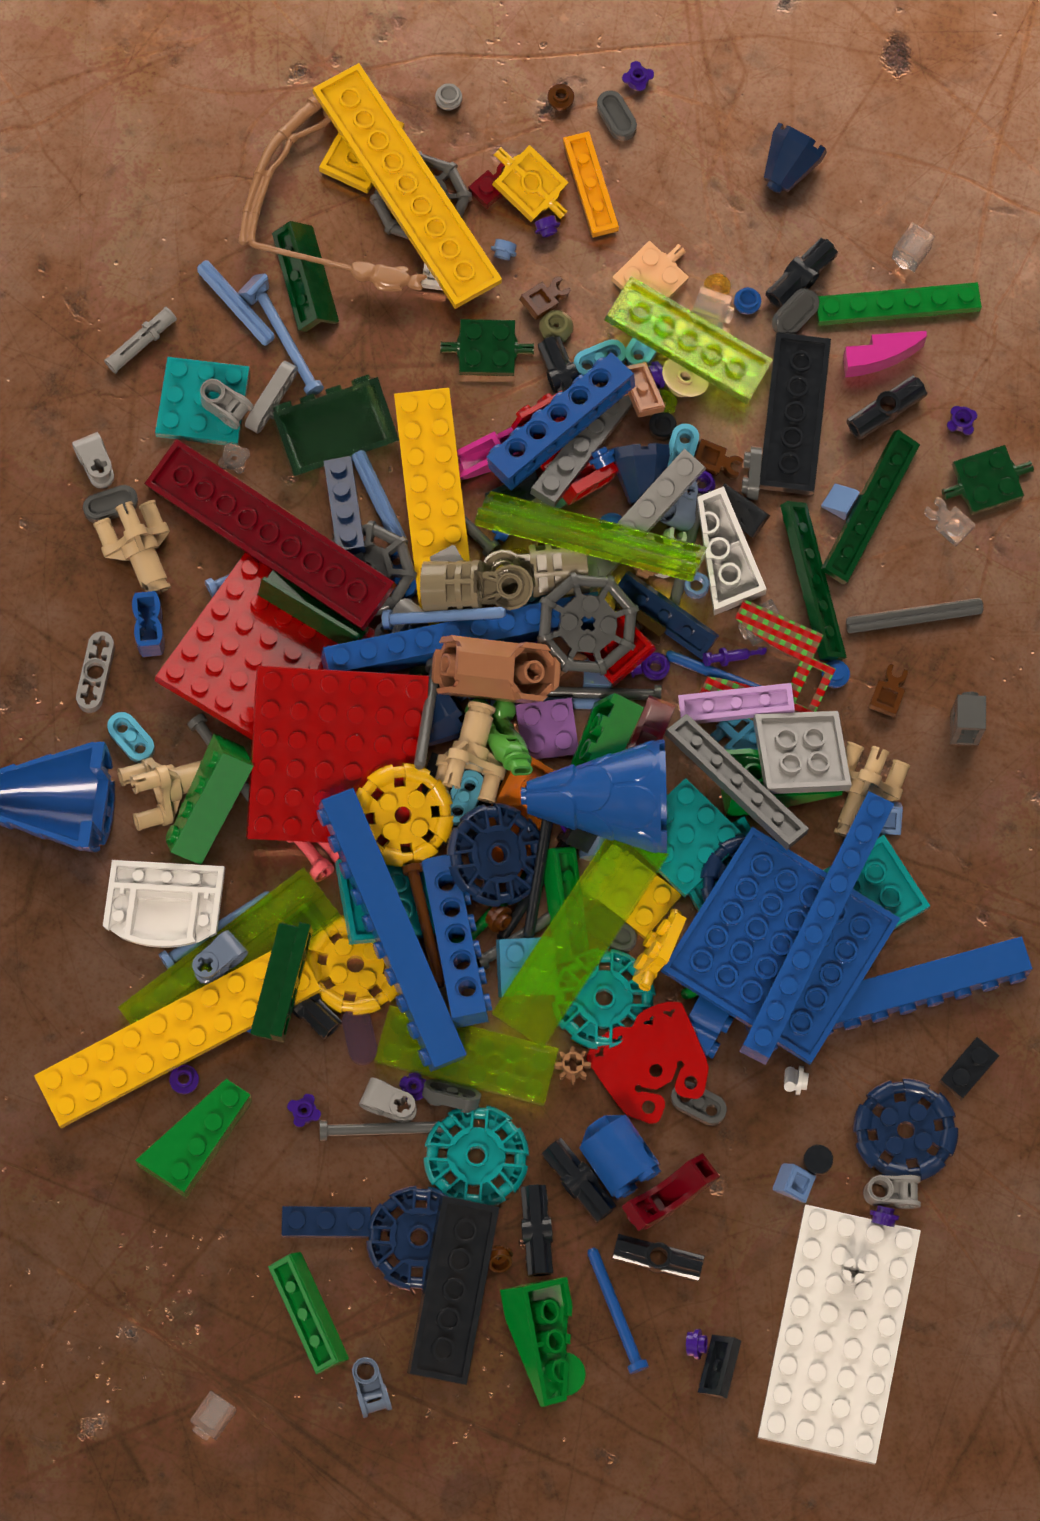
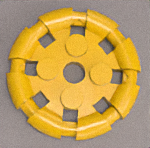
M403 763L402 766L393 767L391 764L376 770L367 777L368 781L362 788L359 787L356 792L364 814L373 813L374 824H369L375 840H377L380 834L388 840L383 847L378 843L377 845L386 865L403 867V864L422 863L423 860L435 856L439 852L437 850L443 842H447L453 827L454 815L451 816L450 804H453L448 789L442 784L440 779L436 780L430 775L431 771L426 768L418 770L411 763ZM403 777L404 786L395 787V778ZM421 783L429 788L425 795L416 790ZM376 788L383 792L378 801L371 796ZM430 806H439L440 816L432 817ZM399 807H406L410 812V817L405 823H399L395 819V811ZM430 830L434 836L429 842H426L421 837ZM410 843L411 852L402 853L400 844Z
M344 915L330 920L331 924L325 928L321 927L312 936L306 960L322 990L318 993L322 998L321 1001L334 1012L340 1014L342 1012L353 1013V1016L367 1015L380 1010V1006L387 1001L391 1002L398 995L395 986H390L384 974L386 965L383 958L378 959L373 943L349 945ZM338 933L341 939L337 940L334 945L329 938ZM319 956L327 957L326 965L318 963ZM357 958L362 960L364 963L363 969L359 972H351L347 968V964L351 959ZM330 978L335 986L326 989L323 983ZM377 985L381 992L373 997L368 990ZM345 993L356 995L355 1001L344 1000Z

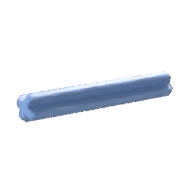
M208 260L199 264L197 271L261 344L266 346L274 340V333Z
M364 450L352 454L353 464L384 528L400 537H406Z

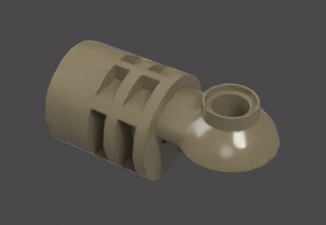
M586 540L560 542V544L552 545L551 543H545V545L540 546L533 544L529 545L530 553L516 554L510 550H498L489 554L483 561L485 572L495 571L498 566L509 564L518 565L527 570L532 577L534 597L548 595L569 577V573L575 572L576 574L589 575ZM510 583L506 587V594L516 592L518 584ZM580 586L581 593H590V587ZM573 588L565 595L574 594Z
M459 560L457 562L425 561L422 564L420 575V594L423 611L485 608V605H496L506 610H514L528 602L534 587L532 577L521 566L509 564L501 566L496 571L485 572L482 560ZM510 583H517V591L514 594H506V587Z

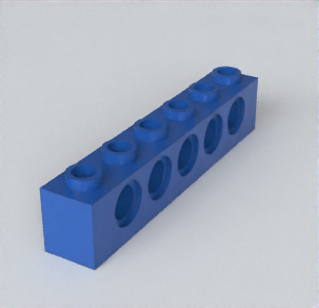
M612 352L605 358L601 357L585 375H579L566 391L557 393L548 406L543 410H537L531 416L530 421L524 426L514 429L506 441L495 445L487 456L489 469L510 490H513L635 387L634 373ZM601 382L606 383V385L603 387L595 386L596 384ZM578 400L586 401L584 404H575ZM558 417L566 418L561 422L554 421ZM538 434L544 435L542 439L533 438L535 435ZM515 452H523V453H524V454H523L522 456H520V457H514V456H512Z
M446 854L427 858L422 861L452 1021L455 1028L489 1022L487 1011H492V1004L489 993L483 994L482 985L487 984L484 967L478 968L477 958L482 957L479 940L473 941L471 932L477 931L474 914L468 915L466 907L467 905H472L470 894L466 891L462 892L454 882L448 868L451 867L450 856ZM448 883L454 885V887L448 891L441 889L443 885ZM450 910L460 911L454 917L446 916V913ZM455 936L465 937L460 943L451 942ZM461 962H467L470 964L469 967L464 970H459L456 968V966ZM465 989L475 990L471 996L461 995Z

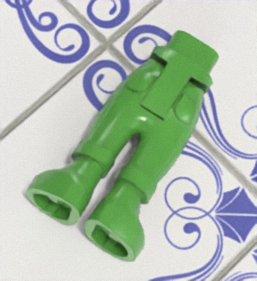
M476 698L472 700L488 704L485 699ZM496 701L493 704L496 710L492 714L493 721L487 744L494 758L502 762L506 770L511 771L513 775H529L533 771L531 766L532 758L525 740L514 729L511 722L516 714V706L513 702Z

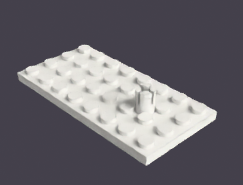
M805 1204L757 1438L876 1464L921 1230L899 1225L890 1227L871 1222L872 1219Z

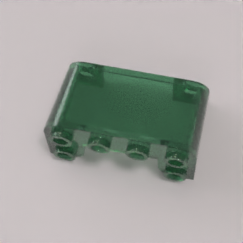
M369 374L353 379L351 381L352 386L342 389L340 384L326 389V395L316 398L314 393L299 398L300 404L292 406L291 401L273 407L274 412L269 415L293 477L323 467L326 460L347 456L352 457V454L360 450L367 452L399 441L378 377L371 379Z

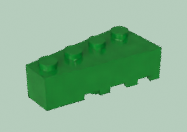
M225 1079L135 1160L137 1166L187 1198L252 1103L251 1094Z

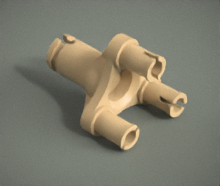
M155 500L147 501L138 506L147 527L140 523L133 502L129 501L125 503L128 514H126L123 504L115 508L125 529L123 532L124 536L120 540L117 538L110 518L99 520L93 526L103 547H101L104 558L130 560L141 588L145 592L155 591L158 595L171 588L170 583L166 581L167 576L156 552V549L159 548L170 530L167 523L163 522Z
M470 701L468 702L467 707L469 710L465 713L459 740L453 742V746L449 748L448 752L437 757L436 766L438 768L435 779H440L449 791L453 786L455 789L461 788L464 769L480 772L484 775L478 800L493 804L496 802L495 799L500 780H504L506 769L486 748L493 721L492 714L495 713L496 708L485 703Z
M847 741L845 751L852 786L849 791H846L848 795L837 821L839 825L833 832L846 837L868 791L888 801L900 800L903 793L901 787L911 765L893 759L886 782H883L880 774L890 752L882 749L877 760L876 756L880 747L872 746L864 769L856 772L855 769L864 747Z
M152 757L141 760V763L117 769L120 784L126 786L131 783L132 787L135 786L133 788L135 794L149 789L154 791L158 803L157 808L133 813L134 824L138 831L159 824L166 826L174 823L182 795L188 793L202 760L174 767L172 764L161 765L155 762Z

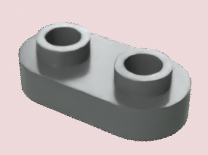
M751 446L750 452L745 451L743 468H748V477H743L741 494H746L748 500L758 501L762 447Z
M439 1079L425 1081L422 1096L429 1104L461 1109L463 1111L460 1112L469 1113L472 1110L478 1109L481 1100V1093L478 1090Z
M689 1081L684 1083L688 1089H694L697 1086ZM675 1087L672 1090L671 1102L673 1106L688 1116L710 1126L721 1123L725 1118L727 1112L726 1103L721 1097L705 1089L699 1099L691 1098L689 1102H683L680 1099V1095L675 1091ZM714 1107L717 1114L710 1116L706 1113V1109Z

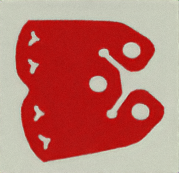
M664 1002L642 1011L636 1017L632 1027L621 1026L612 1029V1039H618L619 1036H623L621 1039L623 1041L620 1044L609 1048V1045L598 1046L597 1049H590L587 1053L586 1060L591 1063L592 1069L626 1115L646 1123L655 1124L659 1122L665 1108V1100L659 1094L644 1091L638 1093L635 1087L641 1085L644 1088L657 1090L671 1082L676 1072L678 1061H682L684 1067L680 1069L676 1080L675 1091L681 1097L699 1099L705 1091L709 1070L707 1059L684 1006L680 1002ZM675 1009L671 1017L663 1013L664 1011L670 1012ZM652 1016L654 1017L653 1025L644 1024V1022L649 1021ZM609 1031L601 1037L609 1038ZM603 1047L604 1056L595 1057V1054L599 1053L600 1049ZM654 1064L662 1067V1074L658 1077L650 1074V1067ZM689 1076L697 1079V1086L694 1089H688L684 1084L685 1079ZM645 1101H652L655 1105L654 1111L650 1114L645 1113L642 1109Z

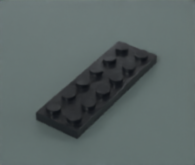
M776 332L759 489L814 495L831 339Z
M440 1196L407 1374L467 1385L500 1207Z

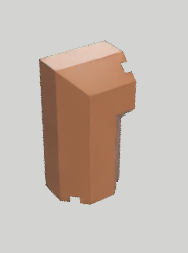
M450 635L441 637L439 643H443L441 650L436 649L433 654L431 678L433 683L440 686V688H436L438 694L526 704L544 701L551 691L559 687L560 662L556 657H552L549 653L551 650L546 644L530 642L512 643Z

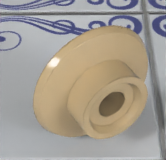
M675 356L668 359L663 365V379L674 395L679 397H695L704 393L708 388V374L704 367L694 359L685 356Z

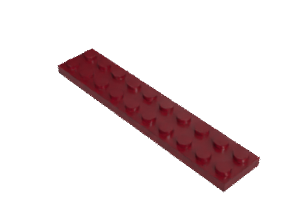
M178 439L174 441L144 483L148 488L271 570L276 571L363 631H365L397 586L394 581Z

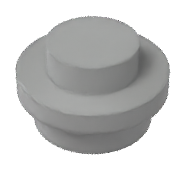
M447 83L437 89L435 100L440 108L453 110L461 104L462 93L457 86Z

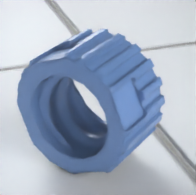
M699 572L690 573L684 583V591L691 599L703 598L708 593L710 585L708 577ZM697 580L702 583L703 587L695 591L691 589L690 583Z

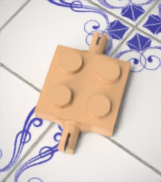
M648 241L612 277L611 281L621 289L625 296L614 306L615 310H619V314L623 315L633 304L652 317L689 279L676 264V261L686 253L685 249L677 244L667 255L661 252L651 241Z

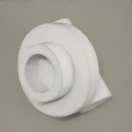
M799 1066L798 1070L794 1067H787L785 1069L784 1089L786 1091L792 1092L795 1090V1095H800L801 1090H807L809 1073L804 1072V1066Z

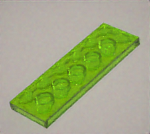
M632 276L604 321L745 404L750 400L773 361L770 357Z
M389 1006L375 1063L409 1072H416L424 1076L541 1106L545 1105L559 1048L473 1026L456 1028L467 1055L462 1060L431 1072L429 1066L424 1067L420 1060L418 1050H421L417 1039L413 1040L407 1028L409 1019L406 1012L401 1013L398 1007Z

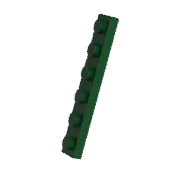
M900 430L894 431L820 569L841 584L848 583L920 446L918 442Z
M787 501L781 504L780 507L812 630L823 634L817 648L820 661H842L847 656L825 572L820 570L823 564L807 503Z

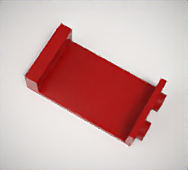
M548 393L541 397L536 405L522 407L516 413L517 418L511 425L512 429L524 426L530 421L531 416L537 410H543L548 406L556 394L551 395V393ZM558 417L554 421L561 422L566 418ZM538 434L535 435L533 438L542 439L544 435ZM561 449L540 466L543 471L547 469ZM612 462L596 470L593 464L590 465L588 463L562 496L568 506L610 483L618 473L616 464Z

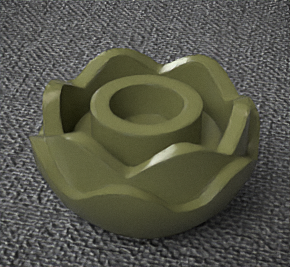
M560 310L547 312L539 323V330L544 339L551 336H560L562 342L568 339L574 328L570 316Z

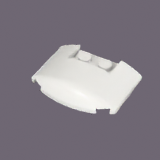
M112 860L103 927L108 931L111 930L126 941L158 948L187 946L198 943L208 937H213L217 934L225 867Z

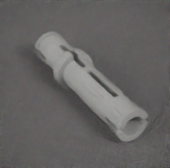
M165 306L149 322L145 321L137 333L104 360L105 364L116 374L120 368L135 357L152 340L157 341L160 338L159 334L177 320L176 316Z

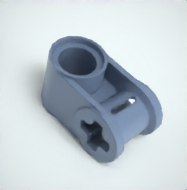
M696 481L660 519L662 523L681 532H686L693 527L696 519L695 511L698 494Z
M226 930L218 935L208 947L193 959L192 967L195 977L200 983L207 985L241 963L247 956L248 951L229 930ZM203 965L211 966L212 970L210 972L207 970L202 971L201 967Z
M368 1357L358 1359L353 1365L352 1374L363 1418L368 1417L369 1413L382 1409L392 1410L385 1383L383 1384L377 1363ZM363 1364L371 1365L375 1371L372 1378L368 1380H363L357 1375L358 1368ZM381 1398V1400H378V1401H375V1402H372V1403H367V1402H369V1401H373V1400H376V1399Z

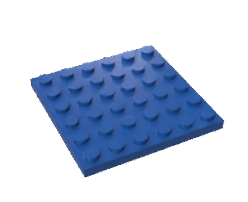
M752 827L661 972L751 1028L827 873L791 850H786L780 843ZM854 889L852 890L777 1045L809 1065L812 1063L901 918Z

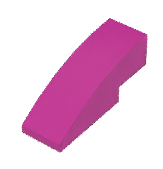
M927 332L872 334L869 345L845 347L843 355L845 378L878 372L907 359L924 347Z
M512 427L498 434L494 431L457 450L460 481L491 472L487 462L489 451L495 445L502 444L509 438L513 431ZM515 452L512 456H514V457H520V456H522L524 453H523V452Z

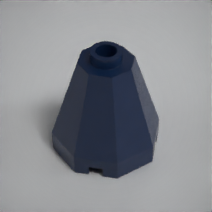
M778 122L772 134L764 173V180L768 182L766 186L779 194L782 190L789 192L822 162L827 153L826 148L820 145L817 149L813 146L816 142L814 139L787 125L784 129L783 124Z
M650 443L648 446L632 444L613 448L615 452L613 454L615 458L614 463L618 468L617 476L629 505H634L667 468L670 458L668 444Z
M438 693L436 695L429 746L455 740L460 736L465 712L452 695Z

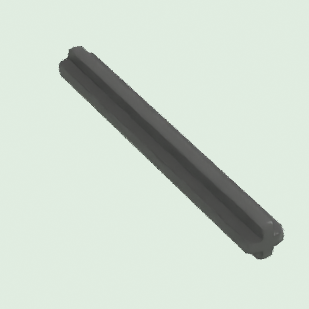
M981 598L858 615L846 618V629L848 633H857L978 615L983 613L984 607Z

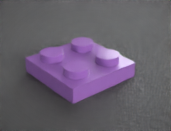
M572 698L515 705L518 732L525 740L530 756L537 760L573 756L575 754L578 740Z

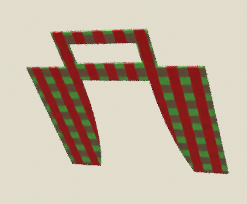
M744 599L735 619L770 645L801 660L790 682L792 684L795 712H816L836 668L813 658L823 634ZM814 667L825 673L809 708H806L795 702L811 668ZM707 676L700 693L753 686Z

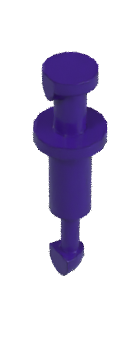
M724 647L719 649L718 654H712L711 652L703 653V663L707 667L711 663L720 662L721 666L724 667L728 666V663L731 661L745 660L752 655H765L767 647H758V650L751 651L747 648L727 651Z

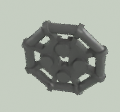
M418 151L428 167L442 171L439 176L434 175L450 201L457 203L455 208L461 218H463L467 205L472 200V193L467 190L457 170L458 165L453 161L449 163ZM450 178L457 193L449 194L444 182ZM375 189L374 194L370 196V203L375 206L385 227L384 231L388 235L394 234L409 239L397 220L392 219L384 200Z
M368 521V524L362 525L363 535L366 536L364 541L366 553H363L366 563L391 580L394 577L401 578L391 597H388L375 615L377 616L382 614L383 610L394 609L395 605L404 597L412 581L416 580L417 572L414 571L407 546L408 539L377 525L376 521ZM376 536L390 543V545L385 549L380 548L373 543L374 537ZM397 551L402 569H394L391 555Z
M572 572L569 573V577L546 597L540 599L539 636L536 638L538 643L541 642V644H546L551 650L549 653L560 662L561 671L565 673L567 671L599 673L602 676L607 674L606 671L636 647L634 645L636 614L639 608L638 605L633 604L614 581L615 577L611 575L608 577L581 575ZM580 586L599 587L601 590L598 596L582 595ZM573 588L575 597L563 607L557 605L556 602ZM608 591L623 609L614 611L604 599ZM553 609L559 612L560 619L558 630L550 632ZM625 615L622 639L615 635L617 617ZM584 616L587 619L591 617L594 619L592 624L594 628L591 631L589 629L584 631L581 629L583 625L581 619ZM560 636L570 647L567 656L553 638ZM612 640L620 644L602 659L600 650ZM577 652L593 653L595 661L573 659Z

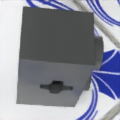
M964 692L961 695H957L950 711V744L979 745L986 730V696H979L976 692Z

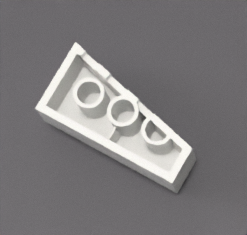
M724 486L698 496L697 505L713 613L717 615L741 605L744 599L751 601L766 595L767 589Z

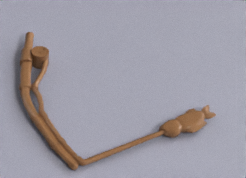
M313 94L307 99V103L284 126L277 130V133L271 138L262 153L254 171L246 203L243 206L239 244L244 246L249 243L255 249L348 270L357 281H370L381 291H402V287L407 285L414 290H422L420 283L427 276L424 274L410 276L408 274L409 268L405 266L390 267L380 264L374 265L364 261H357L351 265H346L256 242L255 235L258 218L274 171L288 156L292 144L298 139L324 128L331 122L323 109L324 120L301 132L292 134L307 119L322 109V106ZM284 140H287L283 152L277 161L266 170L276 149Z

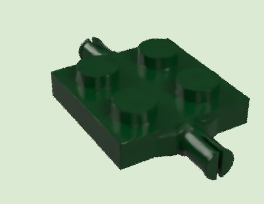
M460 319V334L457 342L441 341L440 353H457L459 375L514 376V363L517 354L534 355V343H518L515 336V320Z
M1006 446L996 447L953 461L952 467L956 474V485L943 488L942 495H944L945 500L960 495L966 502L970 514L973 515L1022 499L1024 493L1019 483V476L1034 472L1031 461L1015 466L1010 459Z

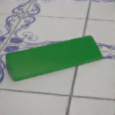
M574 847L548 849L544 883L548 913L551 916V935L555 937L557 965L575 962L578 954L589 950L577 853ZM586 957L581 958L579 960L586 961Z
M301 1252L290 1253L268 1266L315 1373L320 1374L349 1359L348 1354Z

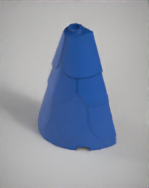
M651 740L614 754L608 753L577 766L572 764L527 781V787H521V805H527V814L572 830L578 828L605 839L616 840L653 853H667L665 740Z
M90 742L53 755L48 754L17 766L12 764L0 768V826L11 830L16 828L41 839H49L79 851H100L99 845H105L110 834L115 805V781H111V776L108 773V769H112L113 764L106 743Z

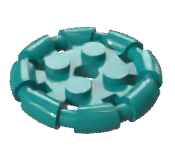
M599 948L591 949L578 954L575 962H572L567 967L563 966L556 978L554 990L558 991V994L555 995V1002L552 1003V1008L559 1026L562 1030L566 1029L572 1035L571 1039L589 1049H597L598 1046L609 1045V1048L614 1047L623 1041L621 1040L623 1036H619L618 1039H612V1029L621 1026L625 1027L621 1022L627 1016L634 1024L636 1017L642 1011L654 1006L653 996L656 995L653 983L649 991H643L639 988L638 983L633 980L628 982L622 975L627 971L632 976L636 971L633 967L636 961L634 957L615 949H610V951H599ZM586 957V961L579 960L581 958ZM599 962L610 963V971H599ZM580 970L587 974L581 981L575 976ZM606 991L611 994L612 1002L606 1006L600 1005L596 1001V995L599 992ZM576 993L575 1002H566V994ZM633 995L642 996V1004H633ZM579 1015L586 1021L581 1027L574 1022L575 1018ZM653 1016L649 1021H645L644 1024H650ZM598 1028L603 1030L609 1028V1038L598 1036Z
M479 1107L469 1113L460 1112L463 1110L457 1108L447 1113L448 1116L444 1120L436 1122L425 1142L424 1147L427 1148V1154L423 1161L428 1180L432 1186L436 1185L448 1197L491 1206L501 1204L506 1201L505 1197L512 1191L515 1193L519 1189L527 1174L526 1156H529V1147L520 1127L517 1128L512 1123L513 1118L495 1107ZM474 1119H485V1128L473 1127ZM456 1125L461 1131L453 1137L449 1130ZM439 1127L443 1130L442 1133H437ZM501 1129L508 1135L503 1141L496 1134ZM475 1148L481 1149L485 1154L484 1160L478 1164L472 1163L468 1159V1153ZM439 1149H448L447 1158H438ZM506 1154L515 1155L514 1164L505 1163ZM450 1171L456 1178L451 1184L444 1178ZM500 1175L505 1183L497 1188L492 1181ZM468 1185L471 1187L480 1186L479 1195L467 1194Z

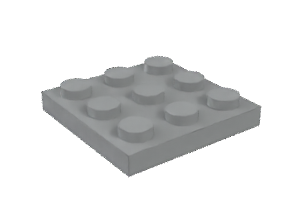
M838 711L754 715L753 723L764 787L772 794L850 790L852 784Z

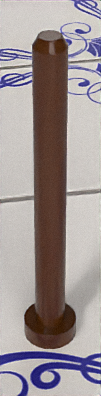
M420 862L411 863L403 866L402 870L403 874L409 877L430 969L438 988H442L445 985V980L420 877L423 867Z

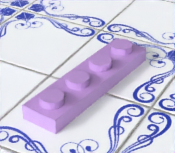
M791 683L678 695L680 717L682 718L685 714H688L697 724L754 718L755 714L795 713Z

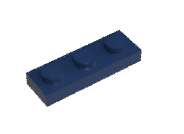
M282 1206V1238H369L370 1229H367L371 1218V1207Z

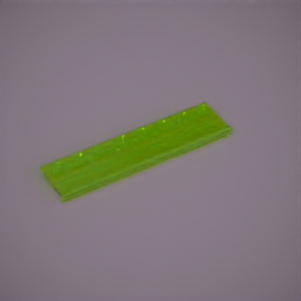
M493 491L485 498L482 507L478 508L475 525L690 582L694 580L695 574L705 558L707 549L705 546Z
M605 839L493 1010L492 1016L542 1048H545L664 865L669 854L653 853L616 840Z
M303 867L219 930L216 935L207 939L118 1006V1009L128 1022L133 1024L205 986L195 977L192 967L193 959L208 947L218 935L226 930H229L248 951L244 960L236 967L230 969L226 973L228 974L272 951L279 923L297 927L299 922L311 924L313 938L323 929L325 930L333 924L341 915ZM203 965L201 967L202 971L207 970L210 972L212 970L211 966Z

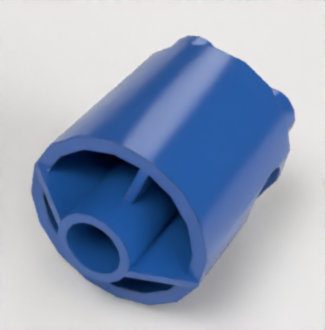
M605 1115L587 1127L579 1149L612 1197L617 1199L625 1198L638 1189L636 1183L645 1180L649 1181L662 1172L658 1167L660 1163L627 1115Z

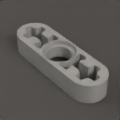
M287 361L281 363L254 405V408L249 413L245 422L246 428L256 433L262 431L297 374V366Z
M96 632L88 641L76 693L79 708L87 713L99 710L105 695L115 651L113 638L106 632ZM101 640H105L106 645L109 647L102 649V659L97 658L98 649L95 644H100ZM95 665L102 667L104 672L100 678L92 679L88 676L87 673L90 667ZM89 685L94 686L93 695L96 700H91L90 704H86L83 697H88Z

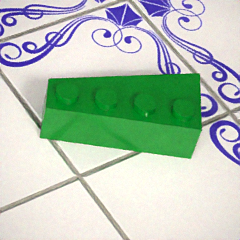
M616 693L595 702L570 765L574 764L577 766L608 753L614 754L625 750L644 707Z
M213 734L186 798L179 809L175 823L167 831L166 843L171 853L197 864H202L254 767L244 746Z

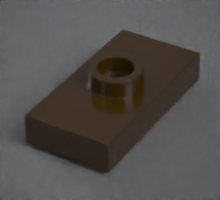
M618 602L615 604L614 611L623 609ZM639 609L636 614L635 627L659 646L665 639L666 628Z

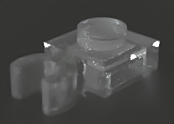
M936 497L934 503L940 510L933 511L927 506L924 513L929 519L939 521L935 529L956 547L975 528L976 524L956 506L949 511L946 508L945 501L940 497Z

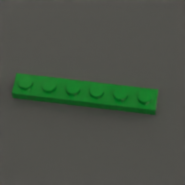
M978 282L818 296L819 307L816 313L818 326L980 312L982 306Z

